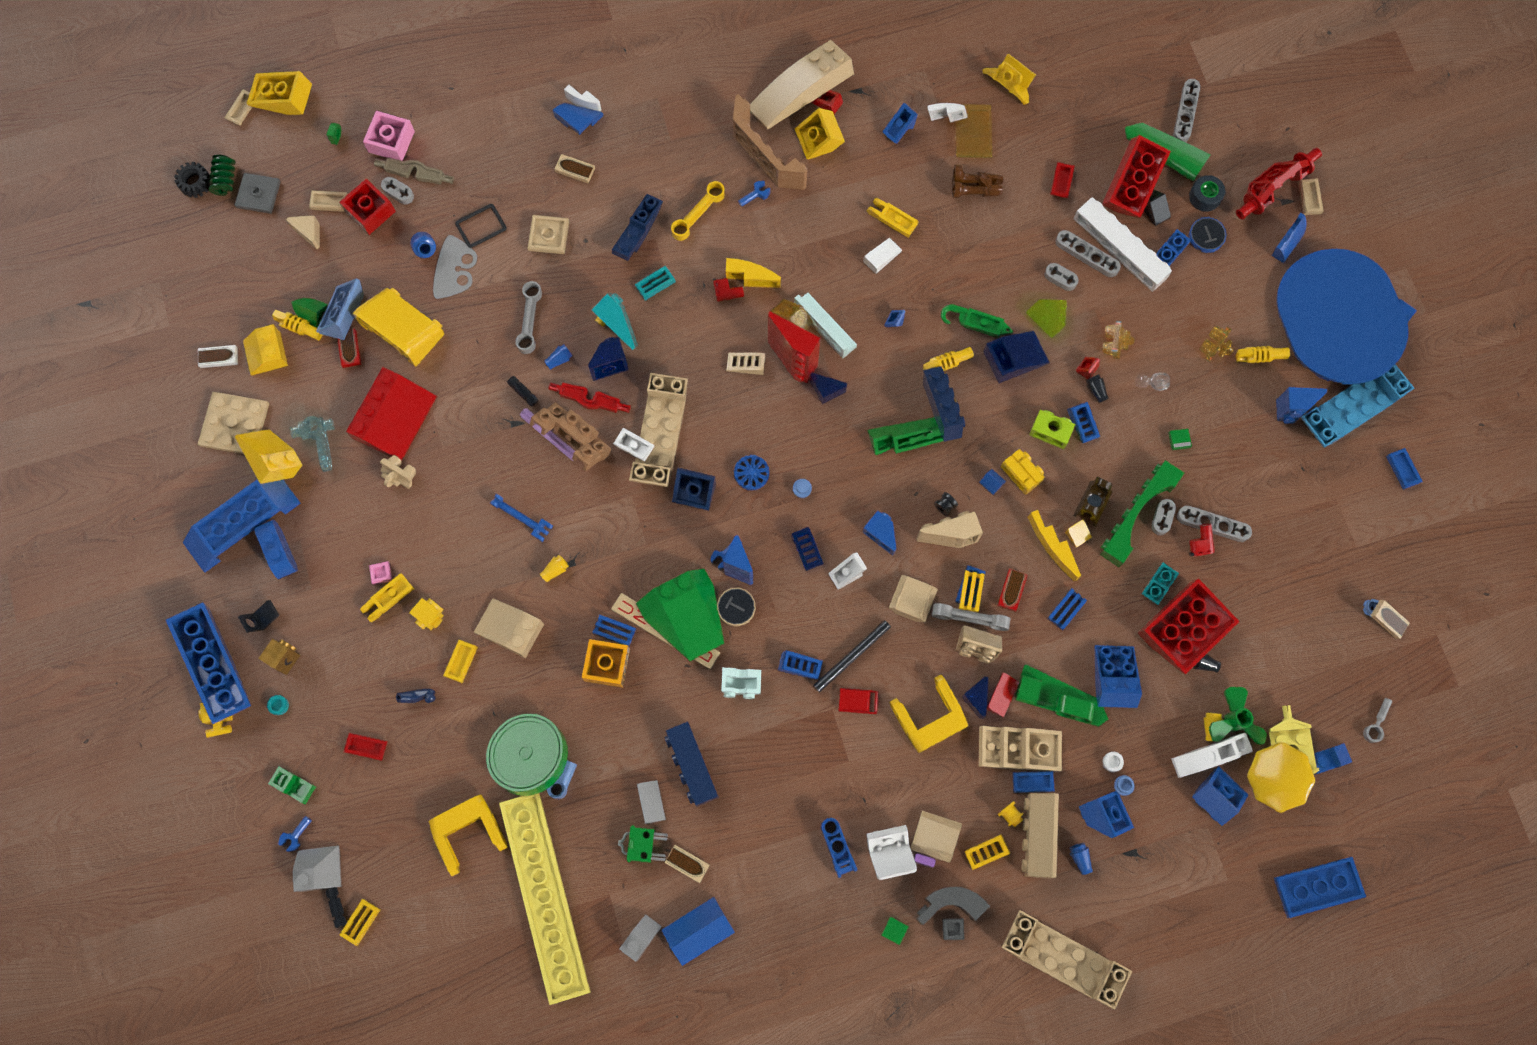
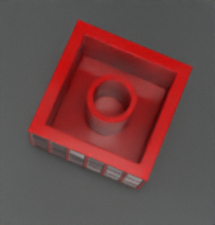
M368 179L361 182L339 202L344 212L368 235L396 212L391 201Z

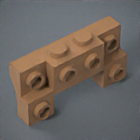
M555 402L549 408H543L531 417L530 425H539L542 428L541 434L543 436L553 429V433L575 451L572 460L574 462L577 459L584 463V471H587L610 455L611 448L598 438L599 432L571 409L567 412Z

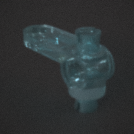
M309 416L304 421H299L298 426L290 427V431H292L290 432L293 439L301 437L302 440L310 438L316 440L321 469L323 472L331 471L332 461L327 431L335 430L333 419L323 420L322 417ZM314 425H318L316 430L311 431Z

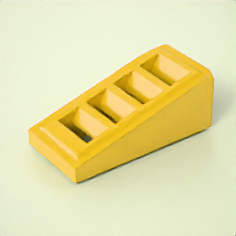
M1000 834L965 850L964 853L972 870L1010 854V850L1003 835ZM996 841H998L1002 849V852L1000 853L994 843ZM987 845H991L994 856H991ZM981 848L984 849V852L987 856V859L985 860L980 852ZM972 852H976L980 860L979 863H976Z

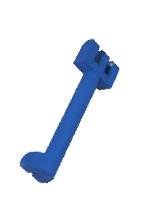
M498 494L490 502L492 506L500 508L532 528L533 532L531 535L541 542L545 538L539 535V533L541 532L546 536L549 533L544 529V526L548 529L553 528V525L544 519H541L539 523L533 521L503 502V498Z

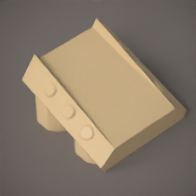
M901 575L889 608L895 614L915 622H925L938 589L909 576Z
M922 811L910 847L911 850L950 863L962 823Z

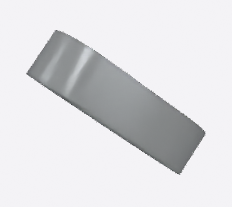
M387 177L382 180L381 187L386 195L402 204H409L413 201L414 194L410 187L393 177ZM393 184L395 189L391 187L387 188V185L391 186ZM400 192H402L403 194H407V193H408V196H407V197H406V196H403V197H402V195H401Z
M1051 263L1047 266L1044 274L1048 281L1067 291L1076 288L1078 277L1075 273L1056 263ZM1053 269L1056 270V274H1050ZM1069 278L1072 279V283H1066Z
M1170 499L1162 500L1156 507L1151 528L1157 535H1164L1171 528L1176 506ZM1166 504L1170 510L1163 515L1164 508L1162 507ZM1163 519V526L1166 528L1160 530V527L1157 524H1159Z

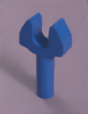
M765 181L755 182L754 190L738 200L741 207L757 197L763 200L768 198L770 188L764 191L759 190L765 186Z
M731 544L724 551L719 552L715 550L711 555V563L717 558H722L724 561ZM723 561L718 565L719 570L724 569Z
M305 816L292 833H282L278 845L283 846L290 839L291 845L286 851L292 852L300 847L298 837L312 820Z

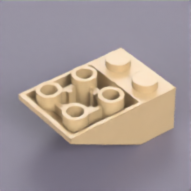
M965 511L958 514L956 518L951 519L947 517L940 520L938 524L928 523L923 525L922 529L919 530L916 540L917 542L962 548L977 543L983 531L976 513Z
M964 625L961 629L955 651H958L961 656L968 658L974 656L980 662L990 663L1002 652V637Z

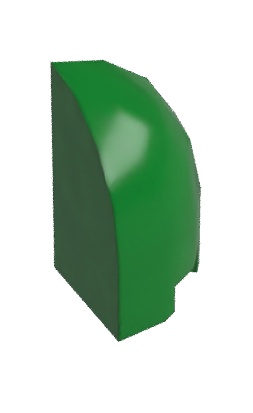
M301 298L291 302L296 315L307 320L314 327L319 326L322 313L326 311L328 304L312 298Z

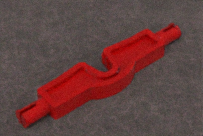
M550 382L549 390L559 392L560 397L577 401L580 406L586 409L600 408L617 413L618 410L629 413L631 405L620 403L619 398L609 396L600 391L595 392L593 398L588 400L586 399L588 393L586 387L564 382L562 385Z

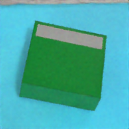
M1189 429L1168 432L1172 450L1189 449L1192 447Z

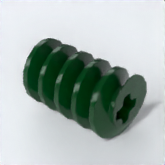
M216 154L212 156L209 192L218 196H226L227 192L233 191V187L230 185L234 184L231 178L235 176L232 173L235 171V167L232 165H235L236 161L228 156Z

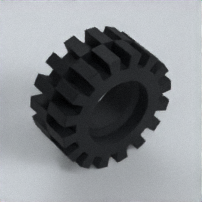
M187 162L185 167L181 165V170L177 169V174L174 175L177 187L184 195L192 198V195L194 198H198V194L201 197L204 196L202 192L205 191L207 193V187L209 188L210 174L200 163L191 162L190 165ZM194 175L199 176V180L195 184H187L190 177Z

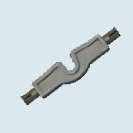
M376 158L374 161V166L382 167L386 172L408 178L413 170H417L416 179L421 182L441 185L442 182L453 184L454 176L444 175L442 170L426 167L417 160L400 161L387 158L384 161Z

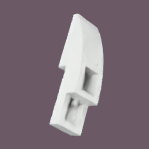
M1245 732L1171 759L1178 778L1235 760L1242 755L1253 752Z

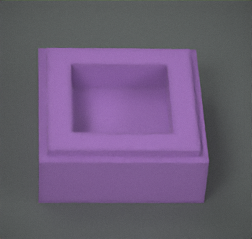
M918 853L914 855L915 863L930 868L934 867L935 859Z

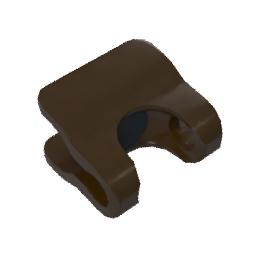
M1100 477L1090 481L1073 516H1083L1085 513L1091 516L1090 520L1093 522V526L1096 527L1113 493L1111 489L1112 483Z

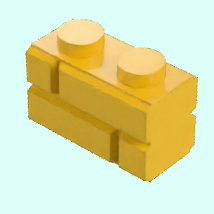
M1018 449L1000 467L1026 495L1038 486L1045 477L1043 476V470L1031 462L1030 455Z

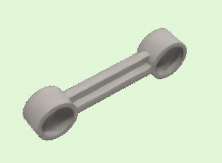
M535 281L525 283L522 288L526 302L522 333L516 338V346L523 354L533 352L536 347L532 334L536 302L541 299L542 290ZM531 287L538 288L539 290L535 296H528L526 291ZM528 338L532 340V344L528 348H521L519 345L523 339Z
M935 603L932 611V617L974 623L989 626L999 631H1008L1011 620L1010 617L1004 615L982 614L956 609L941 603Z

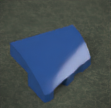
M568 103L560 104L553 109L554 117L567 128H572L579 135L589 125L594 126L604 116L600 111Z
M1303 213L1299 214L1294 224L1271 255L1282 263L1287 260L1305 234L1307 222Z

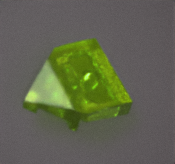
M1039 299L1026 313L1053 339L1066 326L1067 300Z

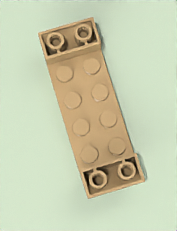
M650 373L647 388L648 399L640 437L653 444L654 448L645 462L638 458L635 459V462L632 463L629 481L664 487L668 486L673 471L686 403L687 378Z
M1019 910L1001 947L1020 960L1112 1009L1116 1008L1132 973L1130 969L1095 953L1038 922L1036 918Z

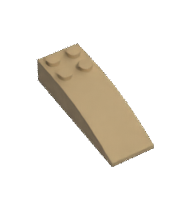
M832 40L826 42L789 67L764 89L750 104V113L768 130L854 75L852 59Z

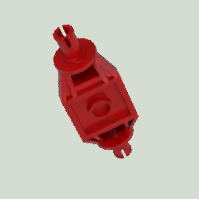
M1316 147L1308 154L1298 152L1294 155L1293 160L1277 162L1249 183L1248 191L1243 197L1245 204L1235 211L1236 216L1244 220L1250 213L1262 214L1264 209L1274 202L1273 191L1282 187V183L1288 179L1300 181L1306 175L1313 173L1315 169L1314 162L1322 157L1321 150Z

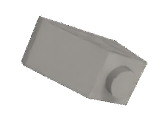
M645 914L619 950L635 962L638 961L662 926Z

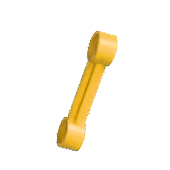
M713 181L709 183L706 189L707 194L683 220L678 219L672 223L671 231L674 239L678 241L687 239L690 235L689 228L711 204L724 199L725 189L721 182ZM713 188H719L722 190V193L718 196H713L709 191ZM678 226H684L687 231L684 234H677L674 232V229Z

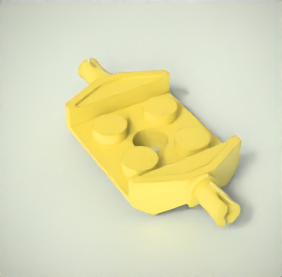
M1291 705L1282 706L1284 719L1269 729L1271 746L1279 742L1295 746L1297 750L1308 756L1312 772L1315 774L1319 771V768L1316 767L1310 733L1311 724L1292 718Z

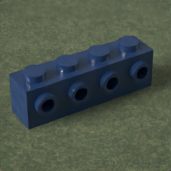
M941 366L923 370V386L942 439L945 442L962 438L965 420L959 414V403L954 401V390L948 385V374H944Z
M688 721L666 730L667 736L664 738L668 748L672 747L675 754L671 756L675 766L680 765L682 770L679 776L682 784H687L689 792L686 794L690 804L695 803V806L698 807L719 798Z

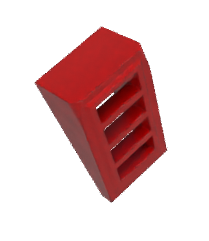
M828 90L811 103L821 109L833 111L835 115L843 104L840 93Z

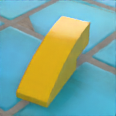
M726 258V278L744 280V287L781 288V277L773 271L749 261Z

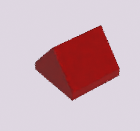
M1085 357L1076 369V372L1086 379H1090L1098 369L1100 359Z

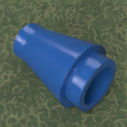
M563 344L562 346L559 345L544 362L551 370L570 361L573 355Z
M1085 843L1071 846L1069 854L1079 868L1081 875L1093 872L1089 847H1086Z

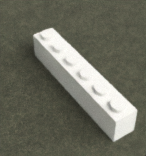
M1092 197L1077 210L1074 220L1152 292L1169 277L1172 272L1166 262H1162L1153 250L1148 249L1140 238L1135 237L1127 226L1122 225L1114 214L1109 213L1101 202L1096 201Z

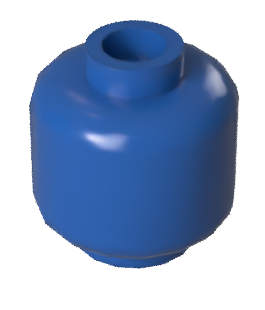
M421 231L412 236L410 245L416 256L429 258L434 254L436 244L429 233Z

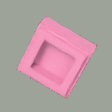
M388 561L369 565L373 585L392 580L390 563Z

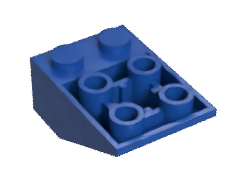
M1095 645V689L1098 707L1138 708L1142 690L1134 646Z

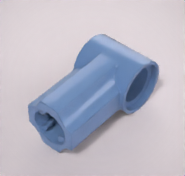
M567 760L565 769L559 779L547 789L549 796L558 800L566 796L567 788L577 764ZM557 784L561 785L562 792L559 795H554L552 792L553 787Z

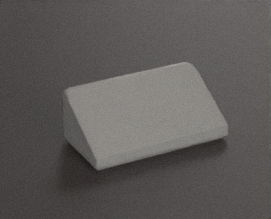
M658 781L637 784L645 824L666 820Z

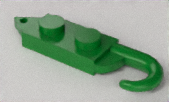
M955 304L946 305L941 310V319L946 324L951 323L947 320L946 313L952 311L959 314V322L965 328L996 338L1013 333V330L1004 322L1005 319Z

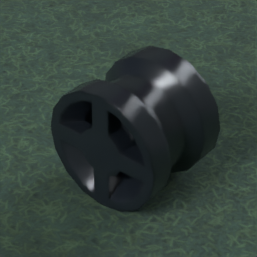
M944 492L942 498L936 500L934 505L940 513L948 516L950 511L958 506V503L949 493Z

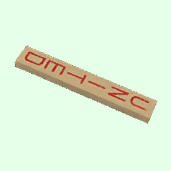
M621 593L611 610L673 647L644 620L636 606L637 602ZM713 649L694 660L711 670L721 653Z

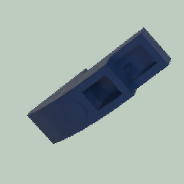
M646 194L630 217L629 225L612 248V254L628 261L634 252L637 253L663 204L662 200Z

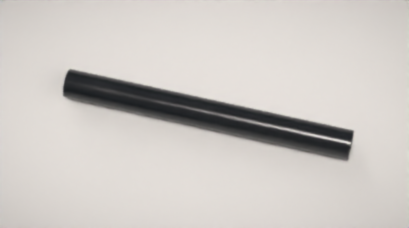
M884 620L813 685L814 688L820 693L891 628L889 623Z

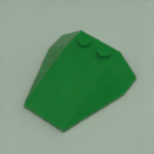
M705 569L687 571L653 588L636 603L644 620L689 662L724 644L714 585Z

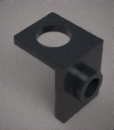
M267 600L254 613L239 615L238 619L246 632L250 633L265 630L280 615L272 601ZM246 619L251 620L254 623V627L249 626Z

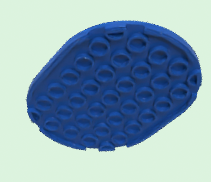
M1325 249L1302 257L1284 274L1277 292V311L1296 358L1305 368L1316 374L1315 376L1326 381L1330 380L1342 384H1360L1381 377L1390 371L1400 360L1408 341L1407 319L1388 275L1375 261L1351 250Z

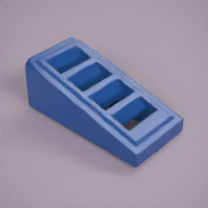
M1088 402L1067 409L1082 444L1100 437ZM1077 411H1083L1082 414L1077 415ZM1086 417L1085 421L1080 422V418ZM1089 424L1090 427L1082 429L1083 425ZM1092 430L1093 434L1085 436V432Z
M785 650L782 652L778 671L818 680L822 660ZM788 658H791L790 665L788 667L787 661ZM799 660L797 669H795V662ZM805 661L807 662L805 671H802L803 663ZM811 663L814 664L813 673H809Z

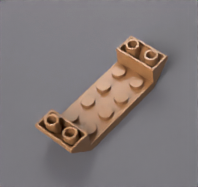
M737 94L735 96L733 112V137L777 187L804 190L807 183V167L805 164L795 158L784 165L783 161L773 154L771 147L765 145L757 132H753L750 128V104L745 98Z

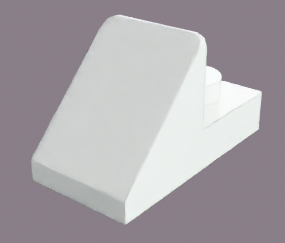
M854 553L828 574L839 590L862 577V572L867 568L858 553Z

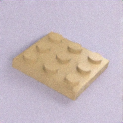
M212 392L197 445L244 454L235 436L262 431L269 403L264 400Z

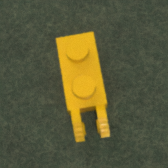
M875 198L873 201L874 205L883 211L880 212L870 206L867 212L872 217L878 218L879 221L909 238L919 221L890 203Z
M401 573L370 597L371 599L361 607L360 611L366 613L376 604L378 609L367 618L369 622H373L382 613L387 612L414 590V587Z

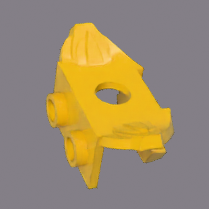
M1007 54L998 68L982 69V73L991 76L993 80L1002 84L1010 93L1018 97L1023 105L1029 103L1027 88L1036 74L1010 54Z

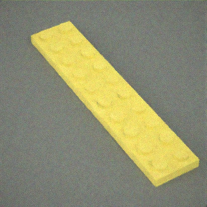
M540 793L501 802L499 804L549 1005L591 993Z

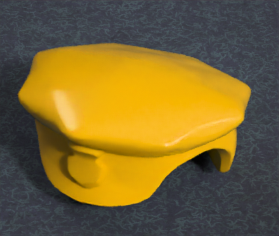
M1279 742L1257 751L1247 773L1255 799L1279 813L1304 805L1315 784V777L1308 756L1284 742Z

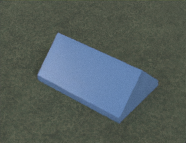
M356 278L336 287L317 328V333L341 340L345 339L354 319L352 313L360 306L364 297L360 280Z

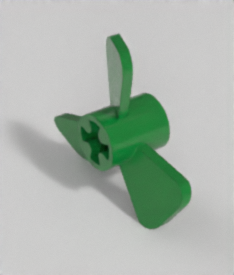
M1229 687L1225 689L1224 695L1230 712L1224 716V720L1210 724L1209 732L1212 741L1215 743L1220 742L1230 731L1236 732L1243 729L1256 744L1263 745L1267 737L1266 731L1253 724L1254 718L1251 711L1244 708L1248 695L1247 689L1244 687Z

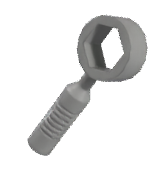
M1384 698L1376 717V724L1369 725L1364 729L1363 735L1368 742L1376 743L1383 739L1384 731L1380 727V723L1385 720L1392 700ZM1371 728H1375L1379 733L1377 739H1372L1368 734Z

